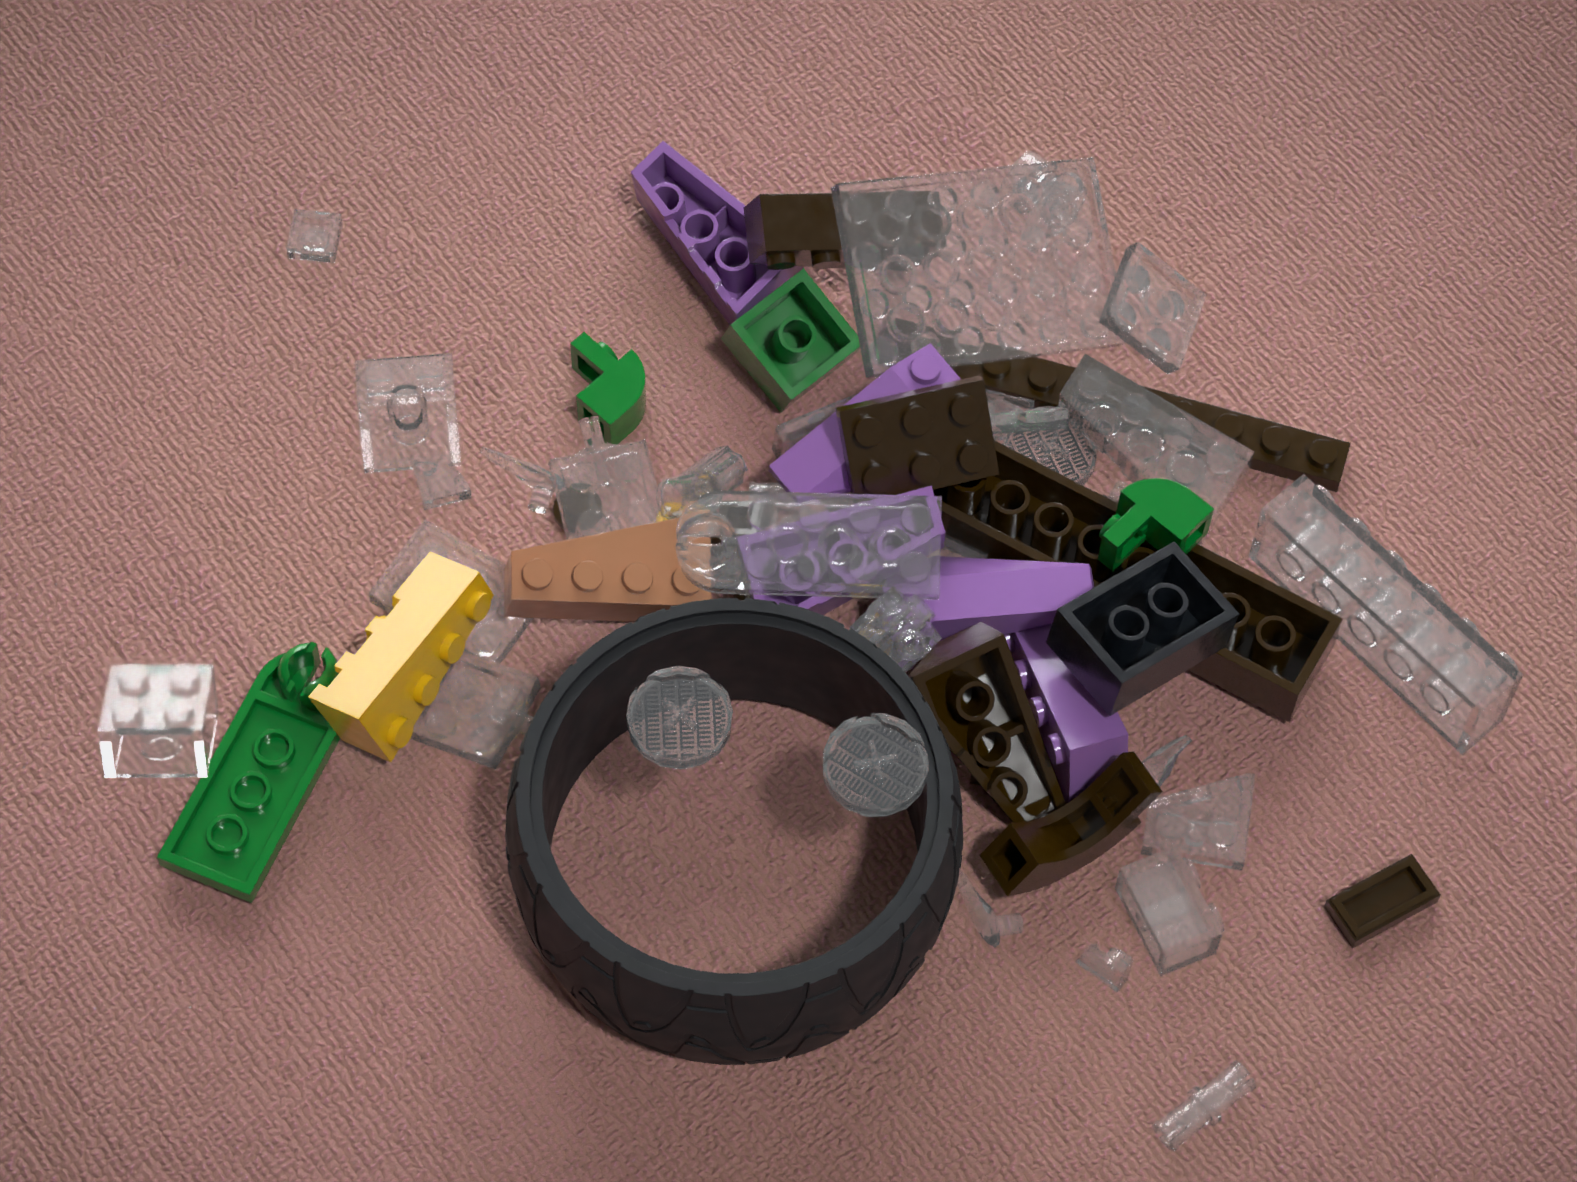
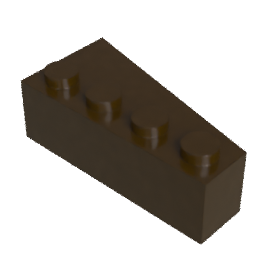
M939 192L759 194L743 208L750 264L767 265L769 270H784L794 266L813 267L814 269L839 268L910 272L918 266L928 264L930 257L945 248Z

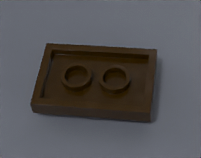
M980 376L835 408L851 499L855 506L932 486L934 490L1000 475L984 379Z

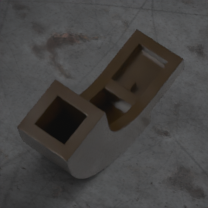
M1124 752L1088 788L1072 801L1041 818L1010 823L979 856L1007 896L1040 889L1084 867L1114 847L1141 823L1138 816L1163 791L1135 752Z

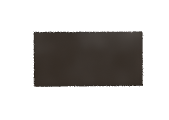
M1410 854L1327 899L1324 908L1350 946L1355 948L1437 903L1441 894L1415 857Z

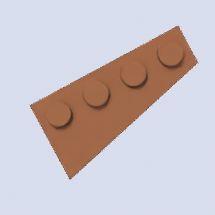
M710 511L511 551L504 568V617L636 622L637 618L664 608L669 610L671 606L712 599Z

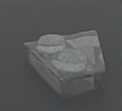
M985 389L994 440L1009 439V433L1068 429L1069 410L1067 408L1058 406L1051 409L1034 410V400L1009 396L1001 392Z

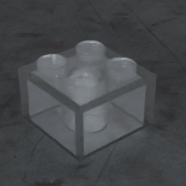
M138 663L111 665L98 726L104 778L208 777L219 713L214 665H193L190 663L178 665H142Z

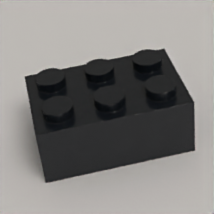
M1172 542L1058 608L1046 644L1105 712L1111 716L1225 648L1239 613L1175 542Z

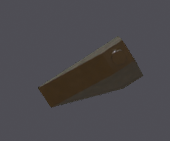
M979 622L937 642L909 676L923 695L925 702L929 704L952 752L1012 823L1035 820L1066 805L1004 634L983 622Z

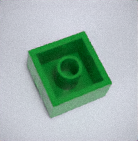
M804 268L734 321L721 337L724 344L780 413L852 358L864 344Z

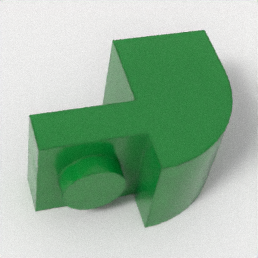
M583 332L570 343L572 369L589 383L586 388L576 395L577 417L584 427L612 450L632 433L643 419L646 410L645 370L640 358L632 349L618 360L614 351L606 343L601 341L597 343Z
M1162 478L1136 481L1120 491L1116 514L1106 522L1100 531L1099 537L1102 540L1098 560L1111 571H1114L1145 540L1158 551L1175 542L1187 554L1208 534L1214 508L1189 488L1178 482Z

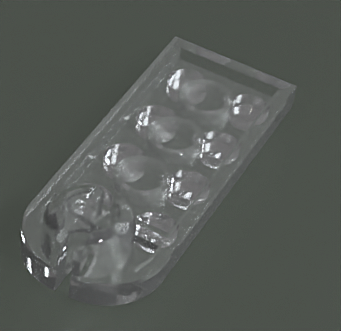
M711 491L691 501L680 515L676 528L677 560L683 574L692 584L711 593L939 600L942 496ZM698 537H718L721 539V544H695L690 542Z

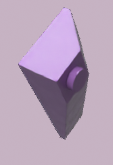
M930 343L890 367L843 406L961 379ZM836 412L769 465V472L797 506L850 492Z
M939 556L920 561L886 580L882 591L887 633L907 659L927 654L937 642L979 622L991 626L1004 635L1053 623L1057 609L1093 589L1094 582L1092 568L1089 564Z

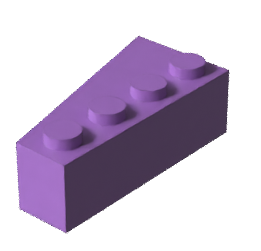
M662 141L631 171L636 199L729 325L804 268L794 266L784 270H769L767 265L750 264L743 210L745 205L666 142Z

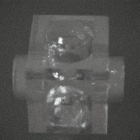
M892 586L884 595L873 601L867 611L849 627L884 651L905 673L919 660L923 659L931 648L942 639L930 622L936 616L932 609L917 594L914 593L908 599L895 586Z

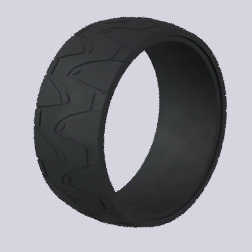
M718 598L671 606L669 610L664 608L639 617L635 623L632 624L630 622L593 644L576 659L577 663L574 666L571 664L560 676L540 704L519 748L521 753L518 759L515 760L507 796L505 848L508 860V873L521 917L533 944L538 949L546 966L569 993L590 1013L614 1031L634 1042H638L642 1046L665 1055L672 1053L677 1058L694 1062L719 1065H745V1062L748 1064L779 1061L784 1056L787 1059L826 1046L850 1033V1029H856L895 997L924 963V956L936 943L949 912L959 879V868L961 869L963 820L962 796L957 769L942 730L929 704L925 702L915 683L891 657L851 628L848 630L843 624L802 607L781 602L776 604L775 601L745 598L744 601H738V598ZM668 676H691L690 678L699 681L702 679L710 683L723 695L725 700H753L790 707L815 716L843 733L848 731L849 727L860 723L883 722L886 725L903 729L918 742L922 748L920 751L923 758H926L927 775L924 778L923 784L925 785L923 790H920L915 797L916 800L906 807L914 830L918 854L910 873L898 893L870 924L845 943L823 955L800 964L755 973H715L673 965L649 956L608 931L584 908L570 890L552 855L553 833L560 811L571 788L591 761L613 740L629 730V711L633 708L636 696L647 689V685ZM689 679L663 681L648 689L640 697L633 711L632 727L637 725L634 722L645 721L644 695L647 693H658L656 696H647V698H658V700L647 701V703L658 702V705H647V707H659L657 710H647V712L662 713L660 684L674 683V686H663V688H675V690L663 691V693L675 692V695H663V697H675V700H664V702L675 701V704H666L664 706L679 707L678 680H682L680 683L691 682V685H680V688L692 687L691 690H680V692H692V694H681V697L692 696V699H681V701H692L691 704L695 703L694 683L700 684L697 687L707 688L697 689V691H709L706 694H697V696H709V698L697 699L698 701H712V693L717 697L715 700L721 699L712 689L697 681ZM635 712H642V715H635ZM658 714L647 715V717L655 716ZM634 717H642V720H634ZM863 726L846 733L847 736L850 733L854 735L857 730L861 729L856 735V738H858L861 732L865 730V733L860 738L862 741L867 732H869L870 735L865 740V743H867L871 735H874L869 745L873 743L876 737L879 738L873 748H876L882 740L883 743L878 748V751H880L886 742L887 746L882 751L883 754L889 745L892 747L887 756L896 748L891 756L892 759L898 750L901 751L895 761L900 758L902 753L905 754L900 764H902L907 755L910 756L904 766H907L911 758H913L914 760L908 768L911 769L913 764L918 761L912 770L914 772L921 763V768L917 773H921V777H918L853 739L862 748L864 747L866 751L869 750L870 755L874 753L873 758L876 755L879 756L876 762L882 758L880 766H882L885 760L887 761L883 770L886 769L889 763L892 764L886 772L887 774L893 766H896L891 776L895 774L898 768L901 769L895 779L900 776L902 771L905 773L899 780L900 782H902L907 773L910 774L904 782L905 785L911 776L914 778L909 787L918 779L913 787L915 790L913 792L890 778L892 783L896 785V789L898 786L900 787L899 793L902 789L905 790L901 799L909 792L903 802L904 804L907 803L919 789L923 777L922 758L914 743L901 732L885 726ZM875 727L874 730H876L877 727H880L878 731L879 733L883 728H886L882 735H885V733L889 729L891 731L888 734L887 738H889L892 732L895 731L896 733L892 737V741L899 733L900 736L896 740V743L899 742L902 736L905 737L900 743V745L902 746L905 740L907 739L908 742L904 746V748H907L909 743H911L912 746L909 748V750L911 751V749L914 747L915 750L913 753H916L917 751L919 758L908 753L907 751L896 746L895 744L891 743L890 741L886 740L885 738L879 736L878 734L874 733L873 731L867 728Z

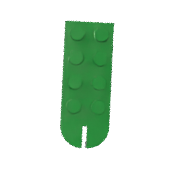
M314 642L299 644L291 648L286 653L270 660L261 669L157 856L160 866L250 903L254 901L340 740V737L308 697L318 684L328 687L339 674L334 667L337 659L329 648L326 647L321 655L324 671L320 678L312 682L311 680L321 664L318 646Z

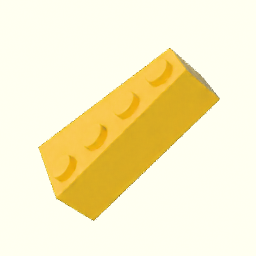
M429 552L392 596V611L387 616H375L365 628L366 642L354 655L346 651L334 665L336 672L339 674L328 687L318 684L308 696L342 741L389 762H392L399 749L406 746L411 739L414 725L424 708L435 700L443 677L451 664L456 663L464 652L467 638L477 622L482 621L490 609L491 599L494 594L480 572Z

